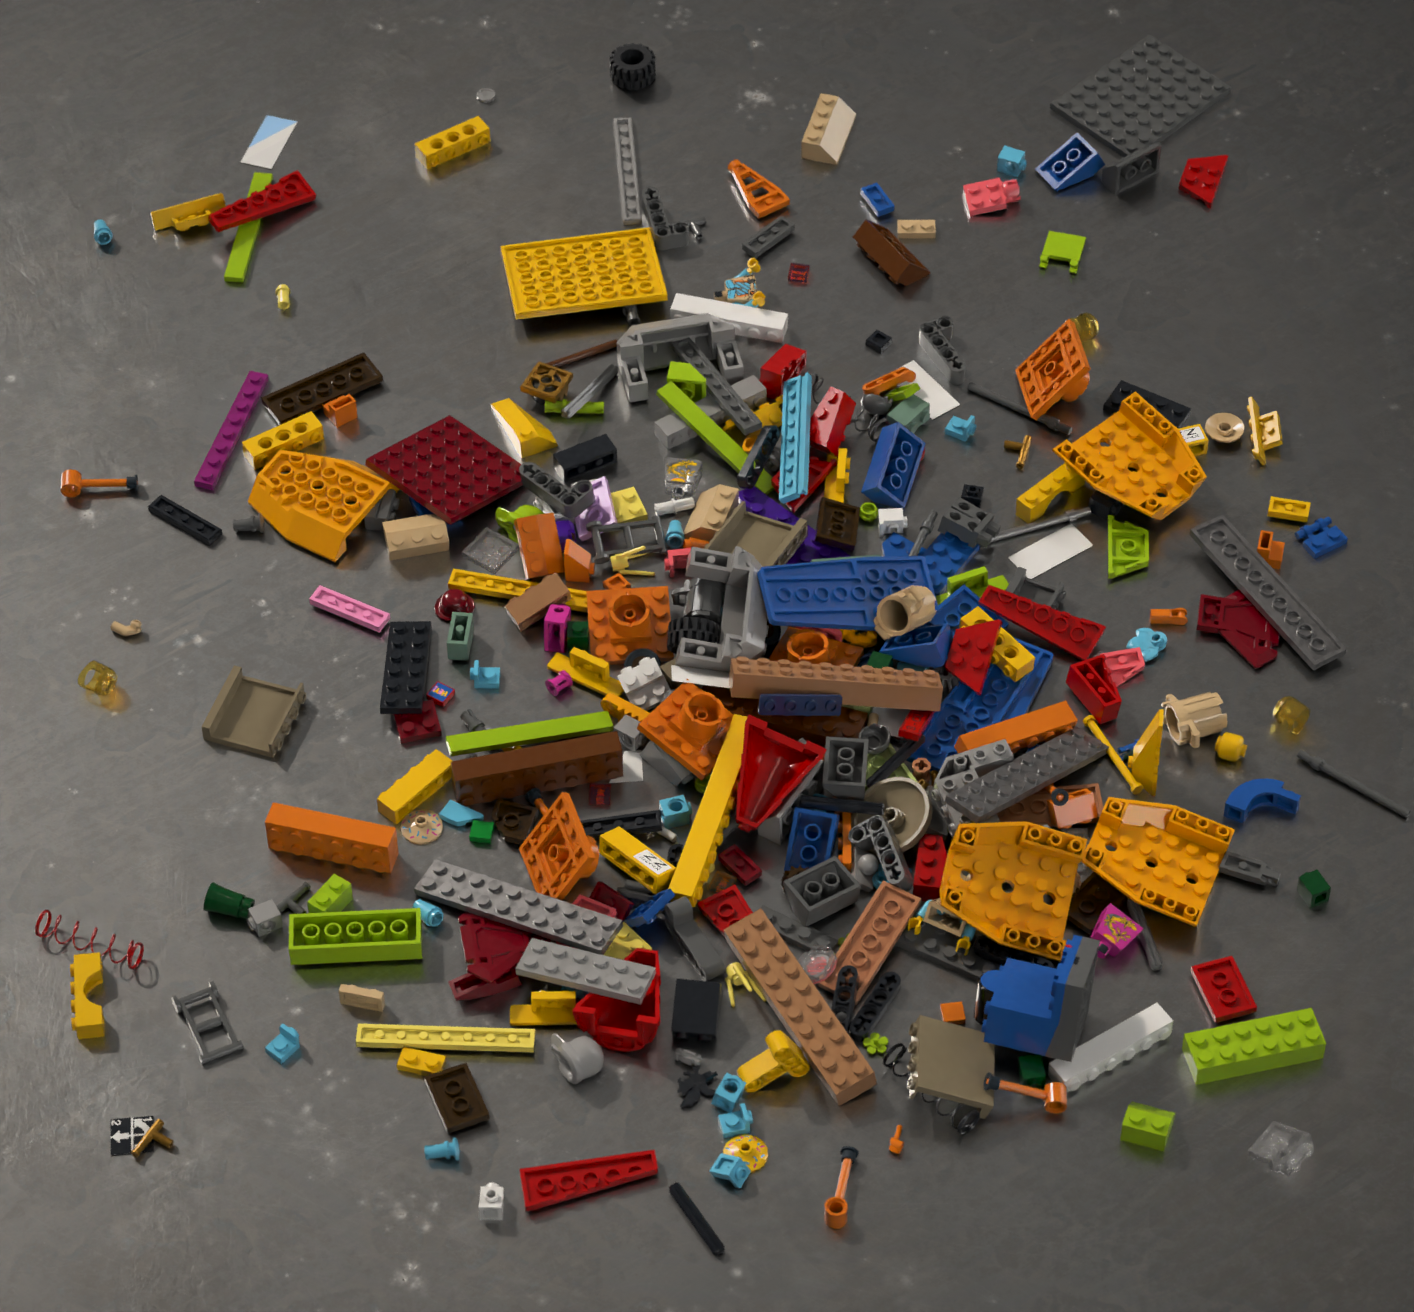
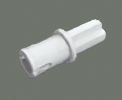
M692 497L674 500L673 498L671 501L654 504L655 513L659 516L669 513L677 514V511L693 509L695 507Z

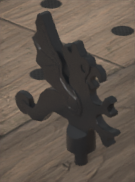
M699 1066L696 1068L692 1067L695 1074H691L689 1070L683 1072V1075L689 1076V1079H684V1081H681V1078L678 1079L679 1089L677 1092H682L681 1094L684 1096L688 1090H692L688 1092L680 1107H692L694 1103L698 1102L700 1092L705 1096H714L716 1090L709 1089L706 1083L713 1081V1077L718 1076V1073L708 1071L704 1074H699Z

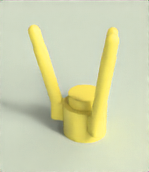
M645 546L610 556L613 572L618 571L621 575H655L654 572L625 570V568L629 567L628 559L648 554L632 555L644 550Z
M735 962L727 966V977L724 980L728 987L731 1007H735L732 984L736 986L744 984L749 992H752L753 988L757 995L766 1002V999L749 977L747 971H744L741 963Z

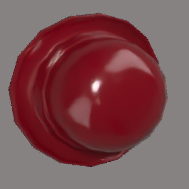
M450 589L437 599L434 606L435 614L440 619L451 621L452 612L473 613L475 603L470 595L464 591Z

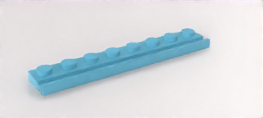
M808 372L803 377L799 375L785 381L783 384L779 500L783 504L800 498L801 494H808L812 376Z

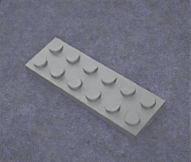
M531 938L516 967V975L640 1005L656 974L655 967Z

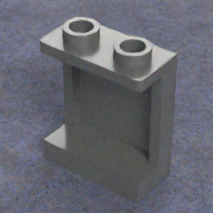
M1018 567L1006 591L1058 610L1059 602L1062 603L1066 596L1064 583L1060 582L1057 588L1027 578V569Z

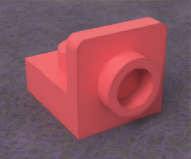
M691 548L667 550L668 558L664 559L665 571L669 570L670 578L674 577V569L686 568Z

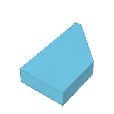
M449 800L439 813V818L459 827L473 820L483 821L484 815L453 800Z

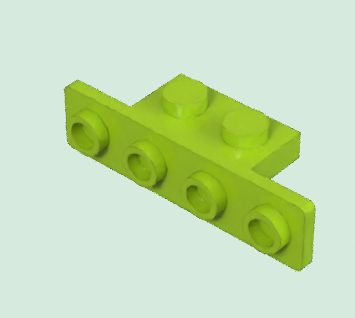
M983 566L947 578V593L936 596L938 605L941 604L962 585L967 586L981 598L988 585L1006 591L1009 583L1003 575L988 579V571Z

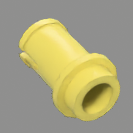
M281 284L276 288L275 293L278 296V308L284 310L290 307L289 295L291 291L287 285Z

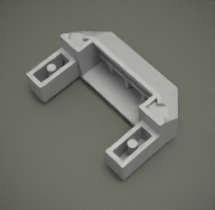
M709 313L632 325L617 341V362L629 402L648 399V381L645 371L669 367L670 361L682 362L673 351L672 344L686 338H690L708 360H717L721 375L730 385L743 380L744 366L735 341L734 325Z
M735 546L732 554L698 547L691 548L687 558L685 576L726 583L719 644L682 637L677 647L675 666L730 672L731 658L742 656L751 660H757L761 658V655L765 656L767 647L765 637H767L769 628L767 625L768 615L757 576L758 571L763 566L752 554L741 547Z
M1006 739L946 757L934 781L932 796L942 818L947 824L952 838L959 824L975 822L946 804V795L1013 761L1014 755ZM997 814L980 823L1000 822Z

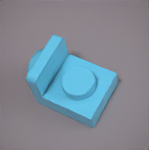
M971 415L967 421L953 416L945 427V434L966 442L969 436L973 435L976 431L975 416Z
M475 660L474 668H470V680H474V688L499 689L500 667H479V660Z
M285 1024L279 1026L280 1034L265 1047V1052L281 1064L300 1048L298 1032L292 1027H287Z
M745 1103L740 1104V1111L718 1115L723 1138L750 1133V1124L753 1123L751 1110L746 1109Z
M720 1153L709 1172L714 1177L730 1180L736 1188H741L751 1170L740 1157Z

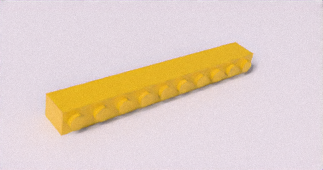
M734 714L669 885L668 889H671L675 894L670 902L686 896L692 907H695L697 900L702 898L703 884L708 881L710 875V865L714 864L716 860V849L722 844L723 830L728 827L730 821L729 814L736 806L738 782H740L741 754H743L744 728L747 716Z

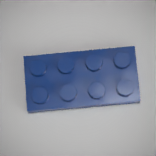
M948 531L945 535L940 533L922 556H925L935 596L944 593L947 589V578L958 575L980 549L979 544L972 548L968 546L969 543L961 541L958 536Z

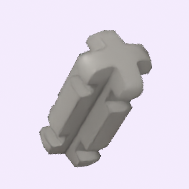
M682 1048L676 1050L675 1060L678 1061L680 1059L682 1063L691 1066L694 1064L695 1067L700 1066L702 1062L701 1055L696 1056V1053L685 1049L682 1051Z

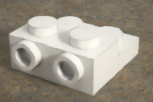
M650 657L643 658L639 661L640 665L634 668L631 666L625 667L620 671L621 674L617 676L630 703L646 711L658 706L666 691L671 690L655 657L652 659Z

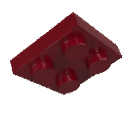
M433 699L423 701L422 714H393L401 744L442 736Z

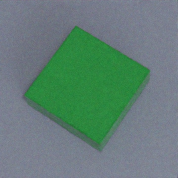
M473 820L469 840L491 844L494 822Z

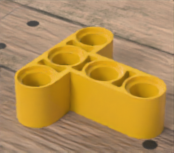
M777 1030L768 1034L765 1038L768 1049L737 1069L738 1076L742 1081L746 1082L744 1088L746 1092H755L786 1072L793 1077H800L810 1070V1066L801 1048L783 1031Z

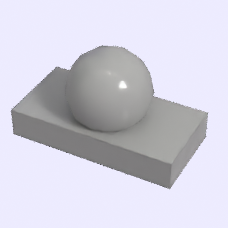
M855 847L851 850V874L861 885L860 889L869 893L873 889L872 877L878 870L879 863L873 854Z

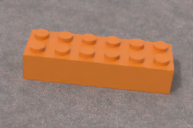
M275 802L272 803L265 820L268 848L275 851H285L295 855H304L318 860L323 859L337 864H347L357 868H366L390 874L399 854L395 827Z

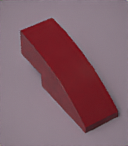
M515 968L492 984L469 973L448 981L456 1000L487 997L522 985L518 975H516Z

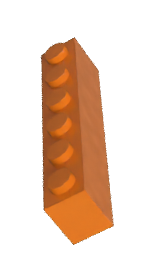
M1065 700L959 736L954 748L957 753H962L1006 739L1012 753H1016L1022 748L1034 747L1040 742H1048L1065 732L1072 731L1078 719Z

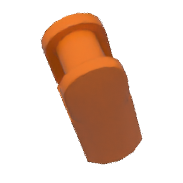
M1185 608L1150 609V624L1185 625L1188 622L1187 617H1185L1187 610Z

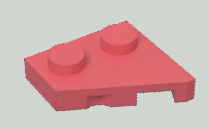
M1140 647L1102 653L1105 654L1107 668H1110V676L1117 688L1145 668Z

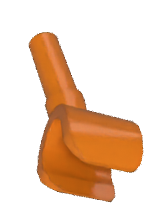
M897 1125L895 1135L890 1139L889 1150L896 1154H900L904 1146V1142L899 1140L902 1131L901 1125Z

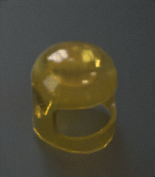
M1085 312L1074 319L1069 318L1075 323L1081 343L1097 336L1099 324L1094 315Z
M93 660L85 666L77 680L80 687L91 690L96 695L106 696L114 690L117 683V675L110 667ZM95 670L91 681L84 685L88 671Z
M1286 696L1275 704L1273 718L1279 724L1287 720L1288 730L1297 735L1306 724L1311 710L1294 697ZM1296 720L1298 722V725L1296 728L1293 729V724Z

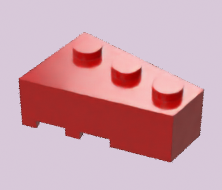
M784 344L760 368L759 381L767 389V398L775 400L782 396L784 382L800 375L806 366V350Z
M830 387L810 418V446L836 458L839 455L840 443L844 442L845 439L844 431L846 425L850 424L856 402L844 391Z
M1105 654L1070 665L1065 682L1099 724L1116 719L1122 703L1116 684L1110 676L1111 670L1107 668Z
M924 834L919 841L913 895L921 898V901L926 902L927 900L940 898L939 890L947 858L943 838L940 835Z

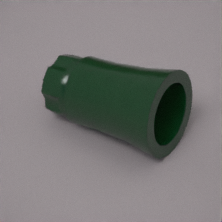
M212 882L205 896L203 910L247 919L249 918L248 909L254 906L255 900Z

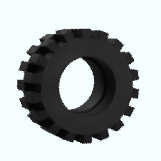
M631 43L617 47V50H613L610 55L611 80L616 86L620 85L622 89L639 90V88H645L646 85L651 84V81H654L656 76L655 54H653L649 47L642 46V44Z
M682 617L671 620L668 626L667 649L677 654V647L682 637L719 644L720 626L711 620L698 617Z

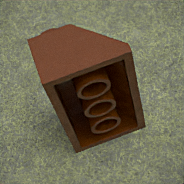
M866 219L853 235V238L858 242L856 245L861 250L866 251L868 258L879 264L878 268L884 273H888L890 275L889 279L897 285L901 283L907 286L931 273L886 227Z

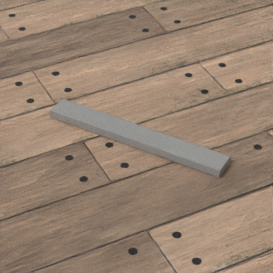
M631 117L613 118L623 226L642 224L632 119Z

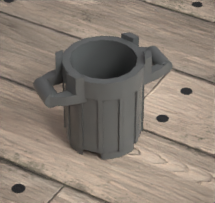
M694 578L691 581L690 579L685 580L683 588L671 591L673 605L684 607L683 617H698L717 623L721 630L726 583L701 578ZM679 595H685V599H680Z

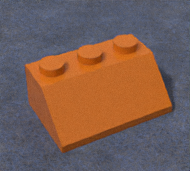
M554 512L515 519L514 524L526 580L553 575L554 573H564V560Z

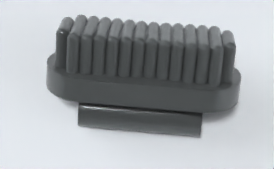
M626 880L625 887L617 888V892L631 901L635 907L645 904L650 900L655 901L653 899L655 894L639 882Z

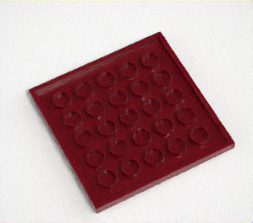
M451 415L366 459L365 463L371 470L450 525L522 486L519 471L521 464Z

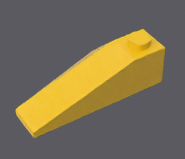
M510 398L491 404L493 411L521 459L558 447V443L550 430Z
M1159 709L1134 746L1133 756H1128V768L1132 769L1131 774L1151 796L1156 795L1163 729V709Z

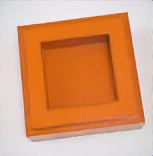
M620 573L603 581V587L606 590L631 588V584Z
M962 1001L940 1004L941 1016L944 1022L955 1025L966 1024Z

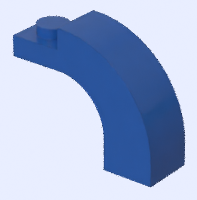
M1251 780L1241 784L1230 794L1225 803L1224 817L1244 823L1251 810L1264 805L1274 806L1296 815L1301 795L1283 789L1284 782L1280 780Z

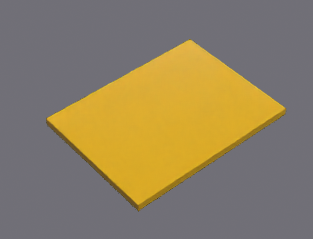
M650 227L500 246L516 320L668 300Z

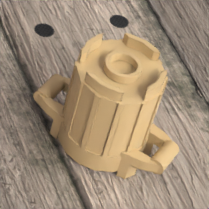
M911 585L885 597L877 606V616L874 619L875 630L885 641L894 636L904 635L930 622L936 614L935 596L927 587Z
M1207 692L1178 700L1173 694H1167L1166 702L1161 704L1162 707H1165L1163 724H1167L1172 739L1179 746L1189 743L1192 747L1198 748L1200 746V737L1219 733L1223 728L1227 727V713L1222 714L1219 704H1222L1223 701L1217 692Z

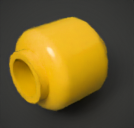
M1225 732L1222 736L1219 735L1215 745L1218 757L1232 762H1237L1240 756L1244 757L1247 750L1243 736L1230 732Z

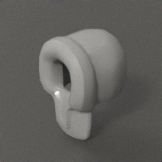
M554 1033L552 1035V1053L559 1061V1069L562 1075L570 1083L578 1084L583 1079L594 1076L602 1069L604 1053L598 1043L592 1038L581 1036L570 1042H564L558 1034Z

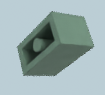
M914 394L887 414L889 425L899 422L914 434L921 424L926 423L930 418V404Z
M452 612L447 638L448 659L469 660L474 633L473 613Z

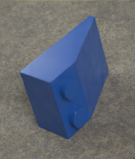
M1077 132L1036 167L1035 170L1057 192L1092 177L1106 164L1098 152Z
M948 623L918 627L904 635L887 639L879 652L892 655L893 659L924 668H938L944 665L948 658L953 635Z
M795 807L784 871H790L791 865L798 868L801 864L802 868L808 866L811 868L830 859L837 836L840 815Z

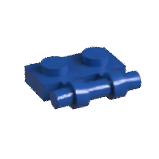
M1330 517L1319 518L1315 520L1314 524L1305 525L1295 532L1296 539L1299 540L1304 537L1305 540L1302 547L1314 559L1347 544L1348 538L1336 525L1331 528L1327 527L1332 524ZM1317 530L1320 532V533L1317 534V535H1314V534H1313V532H1315V531H1317Z

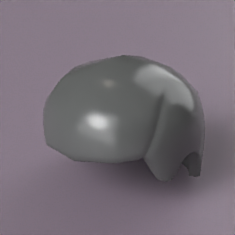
M864 394L861 400V404L865 405V410L872 415L886 414L893 402V399L888 400L887 396L881 397L875 394Z
M873 723L862 729L858 739H869L868 754L877 755L884 753L889 747L891 735L886 725L880 726Z

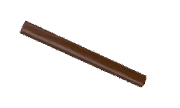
M617 339L546 364L558 368L617 347Z

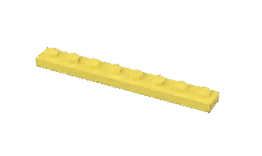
M358 1024L356 1047H408L412 1049L534 1053L535 1029Z

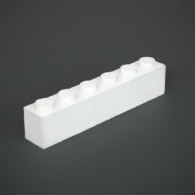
M676 293L670 308V319L709 313L734 325L735 335L782 343L788 328L787 313Z
M1155 1003L1077 1047L1071 1062L1060 1059L1050 1062L1048 1077L1053 1082L1063 1083L1067 1088V1092L1075 1091L1081 1084L1088 1080L1096 1079L1099 1074L1106 1070H1112L1118 1063L1131 1059L1141 1050L1149 1049L1159 1040L1167 1039L1172 1033L1173 1020L1158 1003Z

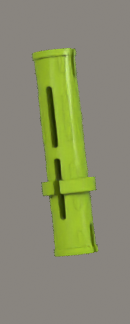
M563 399V401L552 403L545 400V413H562V409L571 401ZM588 401L576 413L604 414V402Z

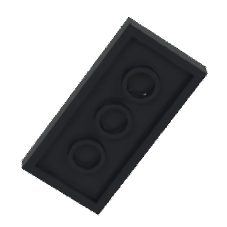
M1123 380L1119 382L1103 404V410L1115 414L1119 411L1122 400L1136 391L1178 429L1188 419L1192 409Z

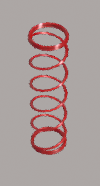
M50 910L41 912L35 924V934L37 936L46 938L54 932L56 941L59 944H65L73 938L76 950H84L91 944V950L94 953L93 940L97 934V927L93 930L91 941L87 946L80 949L76 947L74 940L75 933L80 924L79 921L74 926L72 936L67 941L60 942L57 939L56 929L61 921V914L56 919L53 931L43 936L50 926L52 915ZM45 913H48L46 926L39 933L40 922ZM113 934L108 949L101 956L109 950V956L113 963L117 964L127 957L129 969H135L143 957V944L140 942L134 944V940H132L127 954L120 961H114L111 957V946L114 943L116 934ZM140 945L139 956L135 964L131 966L133 954Z

